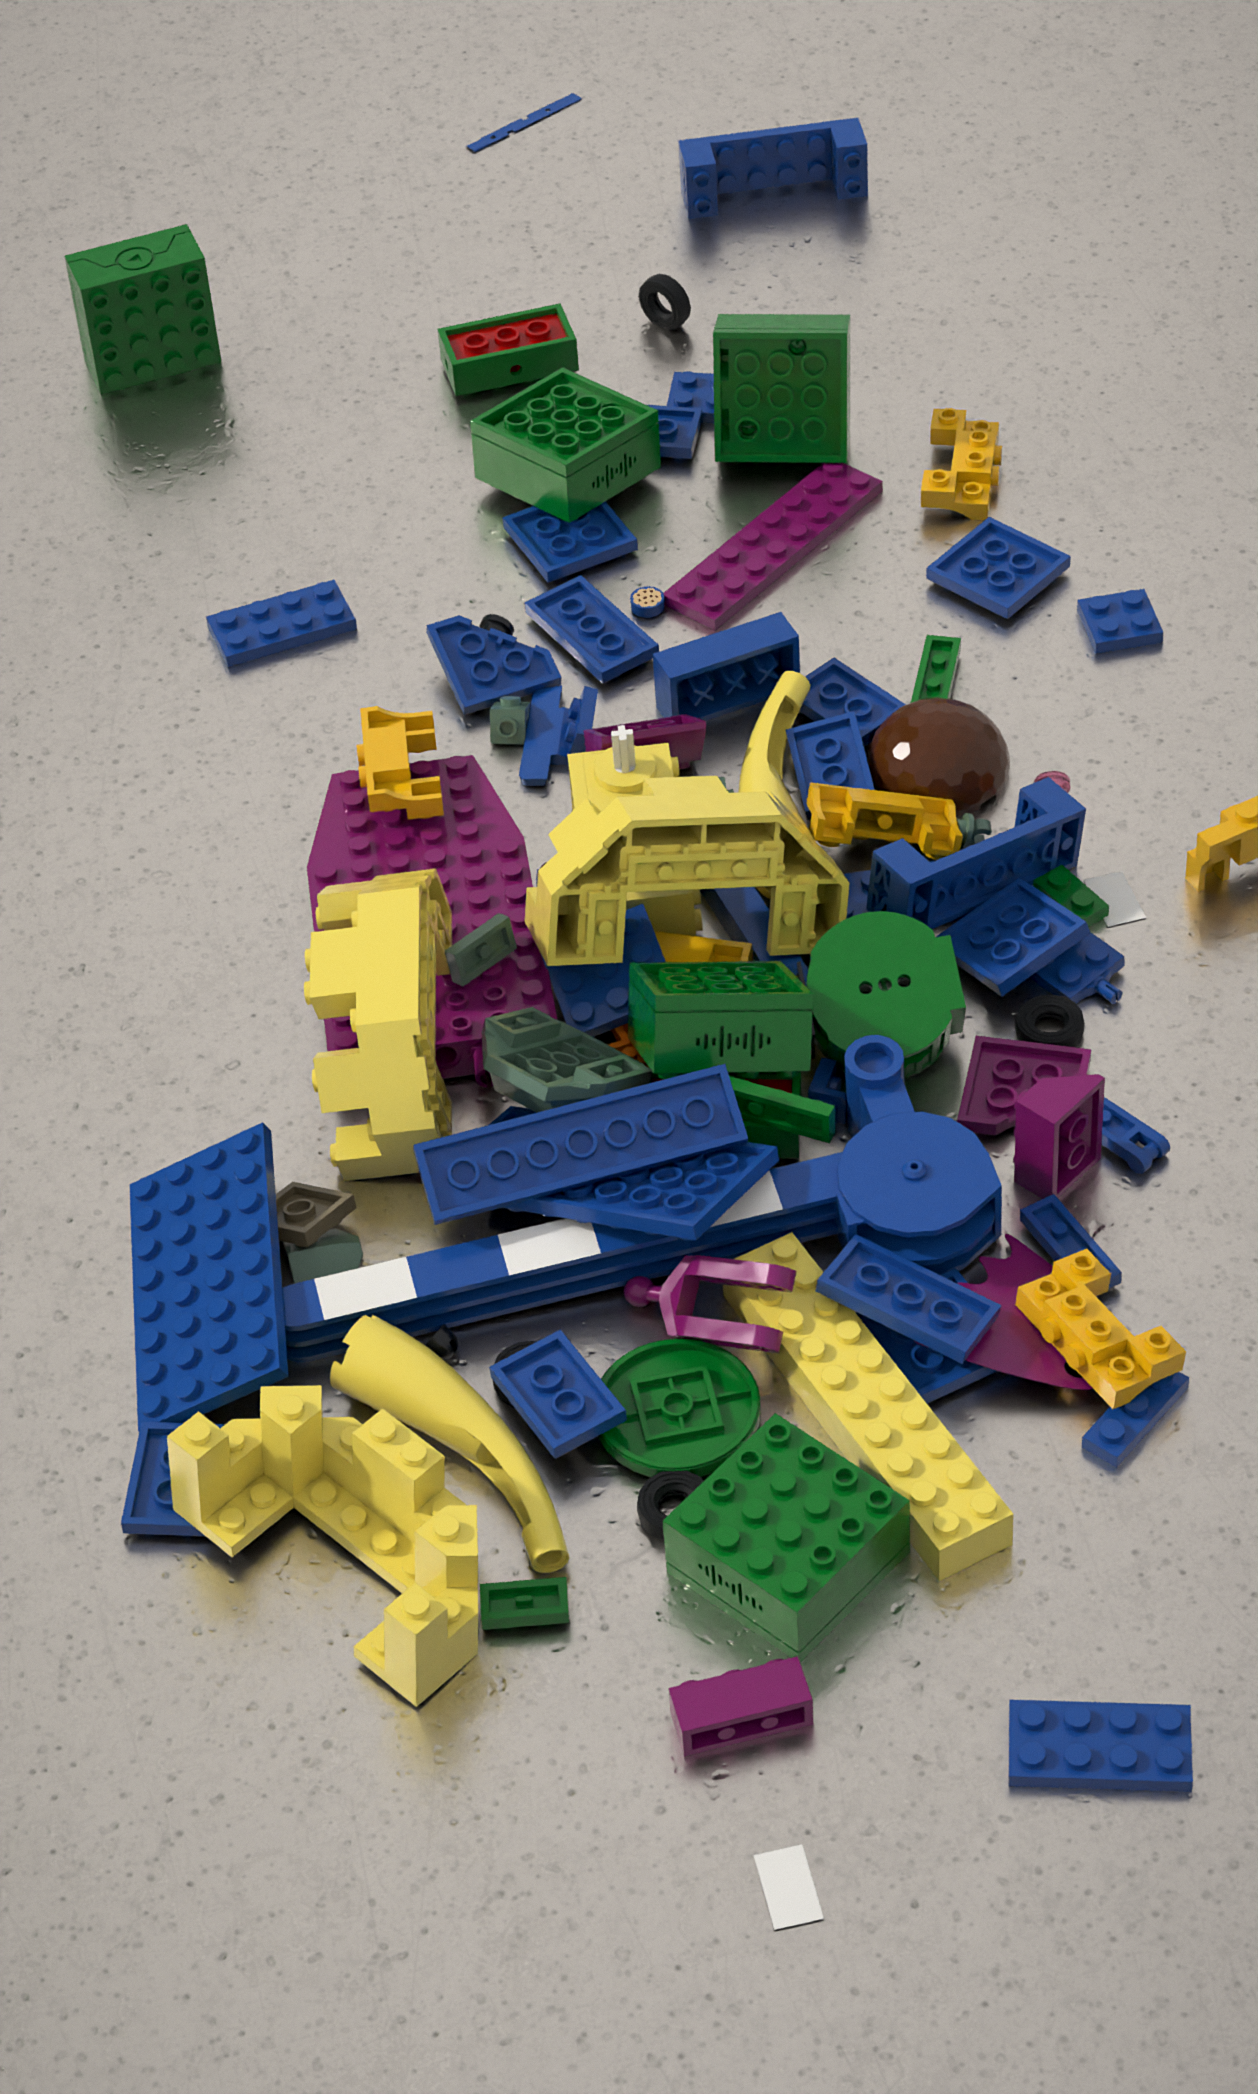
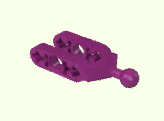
M685 1255L662 1286H655L645 1276H635L626 1283L624 1296L627 1302L636 1308L646 1307L652 1301L659 1302L667 1335L671 1337L699 1340L717 1346L779 1353L783 1337L782 1331L761 1325L692 1316L700 1281L790 1293L793 1291L797 1271L769 1263L702 1255Z

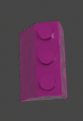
M684 714L584 730L586 752L611 748V732L618 731L617 726L625 725V730H633L635 746L668 743L670 756L678 757L679 769H685L690 767L691 761L701 760L706 734V721Z
M1099 1074L1041 1078L1030 1089H1025L1019 1094L1014 1105L1016 1110L1014 1129L1015 1154L1013 1157L1015 1183L1041 1199L1052 1194L1060 1198L1101 1159L1104 1077Z

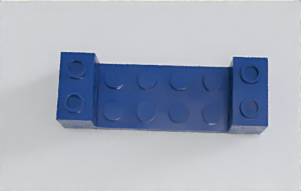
M859 117L678 140L681 194L688 219L718 216L717 194L832 180L838 200L868 196L867 141Z
M1047 777L1020 789L1014 828L970 845L932 863L903 838L873 850L866 909L869 912L885 911L907 915L934 929L970 913L1019 877L1033 885L1034 879L1060 865H1064L1068 870L1074 868L1078 863L1086 808L1052 779Z

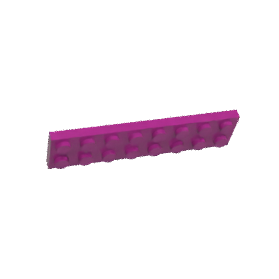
M822 463L663 593L665 606L716 631L882 493L883 481L845 463Z

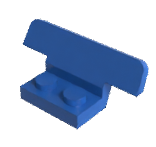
M562 685L541 688L533 693L519 777L523 785L545 786L549 765H568L567 754L585 752L584 730L592 729L598 689L584 686L580 698H573L570 709L566 707L559 708Z

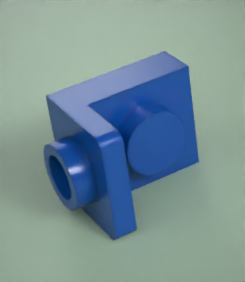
M822 1057L808 1089V1098L835 1105V1123L845 1124L847 1120L846 1093L840 1091L842 1078L836 1077L837 1060Z

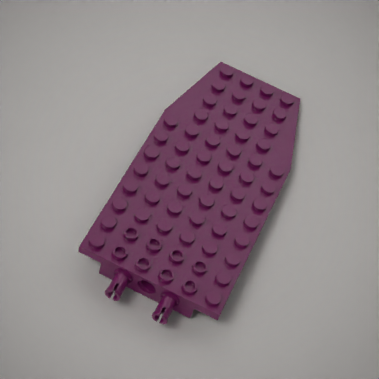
M473 755L452 756L445 759L421 760L410 763L411 779L440 776L444 815L427 819H408L406 808L395 809L389 812H370L367 787L361 788L359 770H347L342 773L332 774L307 864L314 932L324 931V929H318L316 907H318L317 895L326 886L371 881L375 876L435 868L452 910V945L498 913L510 918L517 949L464 986L453 983L451 974L439 976L436 974L435 1061L442 1079L476 1074L475 1080L477 1084L487 1088L486 1076H489L491 1087H493L490 1072L483 1068L481 1032L485 1018L533 1007L557 1020L549 971L546 969L541 953L525 924L526 888L533 887L522 833ZM350 1016L324 1019L327 1051L359 1048L357 1033L353 1032L351 1028Z

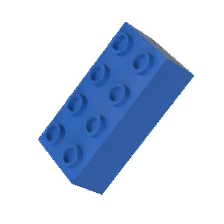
M778 612L653 653L656 708L663 718L687 714L708 721L767 701L785 671L800 673L799 635L782 612Z

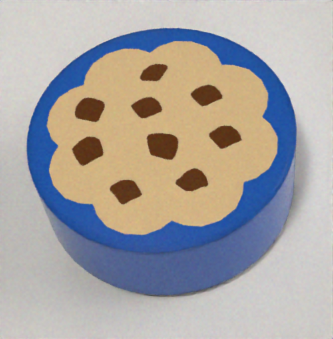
M650 586L636 589L630 596L631 610L639 617H655L662 613L665 608L664 594L658 588Z

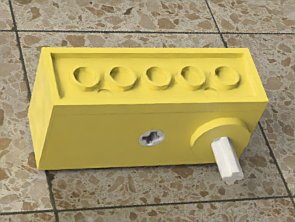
M625 725L617 726L618 731L611 732V748L567 754L572 810L576 809L586 798L600 811H603L616 797L642 796L644 778L680 777L678 757L670 756L668 743L635 746L633 730H625ZM700 889L627 892L626 910L644 904L654 931L696 936V931H703L700 908H694V905L701 904Z

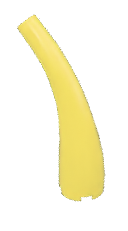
M785 671L765 703L750 736L741 768L739 792L766 791L769 793L771 791L811 834L783 783V758L787 743L786 729L792 728L810 691L811 685L802 674L795 671ZM772 886L756 887L763 896L768 899L771 898Z
M366 1315L361 1317L342 1341L349 1345L343 1363L333 1361L330 1373L331 1386L377 1411L383 1408L401 1423L430 1436L477 1466L502 1492L515 1511L523 1527L522 1540L532 1568L539 1573H551L563 1568L570 1558L554 1505L533 1462L505 1422L469 1383L430 1348L403 1330L374 1315L371 1318Z

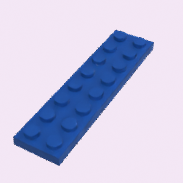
M722 1064L414 1144L413 1151L434 1225L745 1144L748 1141V1136L726 1065Z

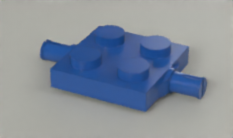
M1090 932L1089 935L1029 978L1050 994L1066 997L1076 1004L1083 998L1095 993H1099L1110 1001L1111 1004H1116V1000L1118 1002L1121 999L1123 992L1109 983L1111 976L1125 966V959L1121 953Z

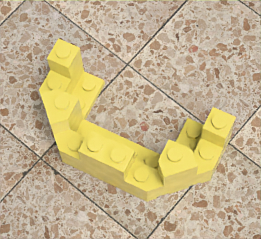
M718 776L644 778L642 796L616 797L603 811H600L586 798L548 834L558 853L538 870L537 887L526 888L525 924L547 966L623 963L627 892L772 886L766 950L770 956L811 954L818 940L830 928L846 919L850 883L834 860L816 843L806 827L771 791L769 793L766 791L729 793Z
M436 868L375 876L371 881L326 886L317 895L316 922L318 929H324V931L311 932L310 948L305 949V964L307 971L310 972V981L304 982L305 1000L307 1005H313L318 1019L350 1016L351 1028L353 1032L357 1033L359 1048L318 1052L313 1058L312 1084L314 1091L319 1094L321 1113L368 1108L370 1118L367 1119V1124L336 1128V1143L330 1145V1158L333 1167L339 1168L344 1181L420 1173L413 1145L452 1135V1101L435 1061L436 974L437 976L450 974L445 950L452 946V910Z
M322 1385L261 1386V1419H231L223 1427L219 1428L198 1411L167 1436L173 1510L229 1556L234 1557L275 1522L295 1508L402 1593L384 1609V1621L354 1645V1657L416 1707L420 1705L478 1654L477 1505H466L445 1488V1456L383 1408L364 1424H361L354 1417H323Z

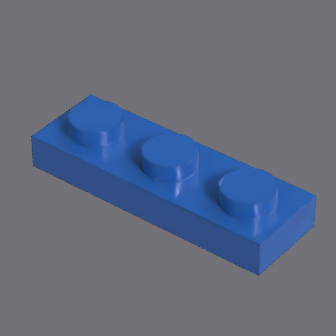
M1055 1194L1020 1209V1221L1054 1261L1088 1249L1111 1273L1108 1289L1121 1283L1122 1272Z
M1177 1372L1153 1383L1139 1393L1130 1403L1115 1409L1109 1407L1082 1437V1448L1117 1468L1189 1388V1377L1181 1372Z

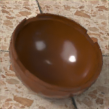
M952 698L920 699L900 707L889 715L876 730L866 755L875 790L951 799L956 807V817L978 811L982 803L993 796L997 798L1007 783L1010 769L1008 747L998 727L986 714L974 706Z

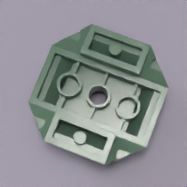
M533 1007L485 1018L481 1032L483 1068L490 1072L494 1090L536 1113L650 1083L652 1070L643 1063Z

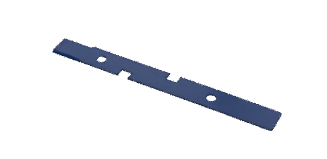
M574 93L569 94L526 115L528 119L523 120L520 118L466 147L474 152L479 151L510 135L507 132L511 130L516 132L580 101L582 98Z

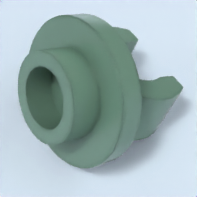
M965 813L961 819H957V825L963 835L960 849H965L969 845L985 840L984 835L981 834L991 835L992 833L991 822L986 819L974 820V816L971 813Z

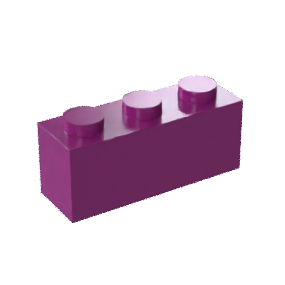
M798 1656L784 1660L774 1659L764 1665L744 1670L734 1669L720 1676L699 1681L689 1680L681 1683L679 1686L668 1688L670 1713L684 1757L814 1725L813 1699Z

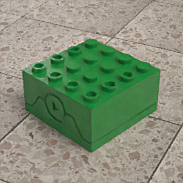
M187 224L64 256L84 360L101 395L222 363L205 257Z
M718 314L713 331L715 462L847 463L850 447V315Z
M562 367L470 420L475 478L570 523L661 468L658 410Z
M781 961L629 963L628 1039L652 1072L658 1074V1077L668 1079L682 1075V1073H691L722 1064L726 1065L728 1072H736V1076L743 1078L759 1077L760 1072H775V1075L780 1077H796L799 1075V1071H810L813 993Z
M776 1413L662 1521L667 1573L788 1657L798 1656L800 1663L910 1553V1500Z

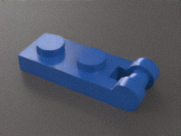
M1104 1097L1102 1145L1126 1160L1129 1167L1135 1173L1143 1174L1152 1166V1160L1155 1158L1161 1159L1170 1151L1171 1148L1168 1140L1162 1134ZM1139 1142L1142 1145H1144V1147L1140 1148L1136 1145V1143Z

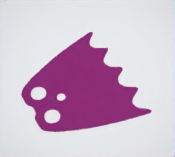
M1005 1234V1239L1012 1251L1010 1257L1006 1259L979 1257V1261L988 1274L986 1282L981 1284L957 1283L1001 1305L998 1318L965 1361L1054 1386L1079 1390L1093 1389L1084 1378H1076L1066 1372L1064 1368L1066 1359L1051 1343H1048L1043 1338L1041 1332L1015 1305L1018 1287L1052 1274L1053 1266L1009 1234Z

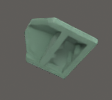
M337 1228L328 1230L314 1244L308 1247H299L293 1243L283 1241L293 1283L357 1269L363 1258L359 1237Z

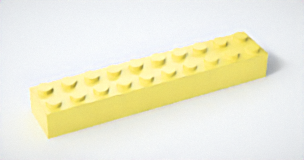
M791 1232L735 1258L736 1260L780 1265L797 1271L793 1291L790 1293L723 1285V1296L743 1323L766 1326L783 1332L779 1353L766 1352L845 1458L910 1500L909 1542L938 1581L1013 1545L1012 1511L855 1311L815 1291L818 1278L823 1274V1271L796 1236Z

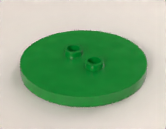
M667 1339L648 1343L620 1357L601 1378L625 1408L627 1421L598 1437L604 1448L616 1461L628 1469L645 1476L653 1477L657 1473L664 1471H689L698 1476L713 1473L758 1430L761 1406L759 1389L755 1378L739 1358L711 1343L693 1339Z

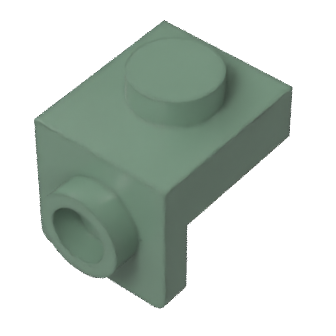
M504 696L500 697V701H495L490 708V742L492 744H524L530 702H521V697Z

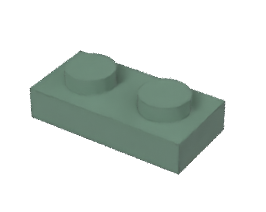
M501 913L496 914L445 950L453 983L460 986L466 985L517 949L508 916Z

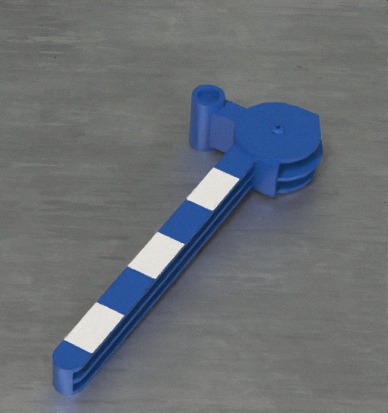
M864 1036L849 1045L844 1055L848 1132L852 1137L846 1143L844 1151L770 1169L697 1240L684 1241L678 1237L661 1234L649 1235L643 1231L626 1228L614 1229L608 1225L590 1222L579 1223L576 1220L565 1218L290 1284L282 1288L287 1359L303 1363L346 1353L349 1345L342 1341L352 1326L364 1315L370 1318L374 1315L414 1337L438 1331L443 1324L451 1328L624 1286L635 1276H645L653 1279L670 1275L685 1255L735 1259L791 1232L800 1243L838 1234L842 1249L857 1234L939 1275L954 1268H957L959 1271L968 1266L1002 1235V1185L989 1153L974 1132L952 1118L923 1111H914L905 1087L904 1055L899 1044L885 1036Z

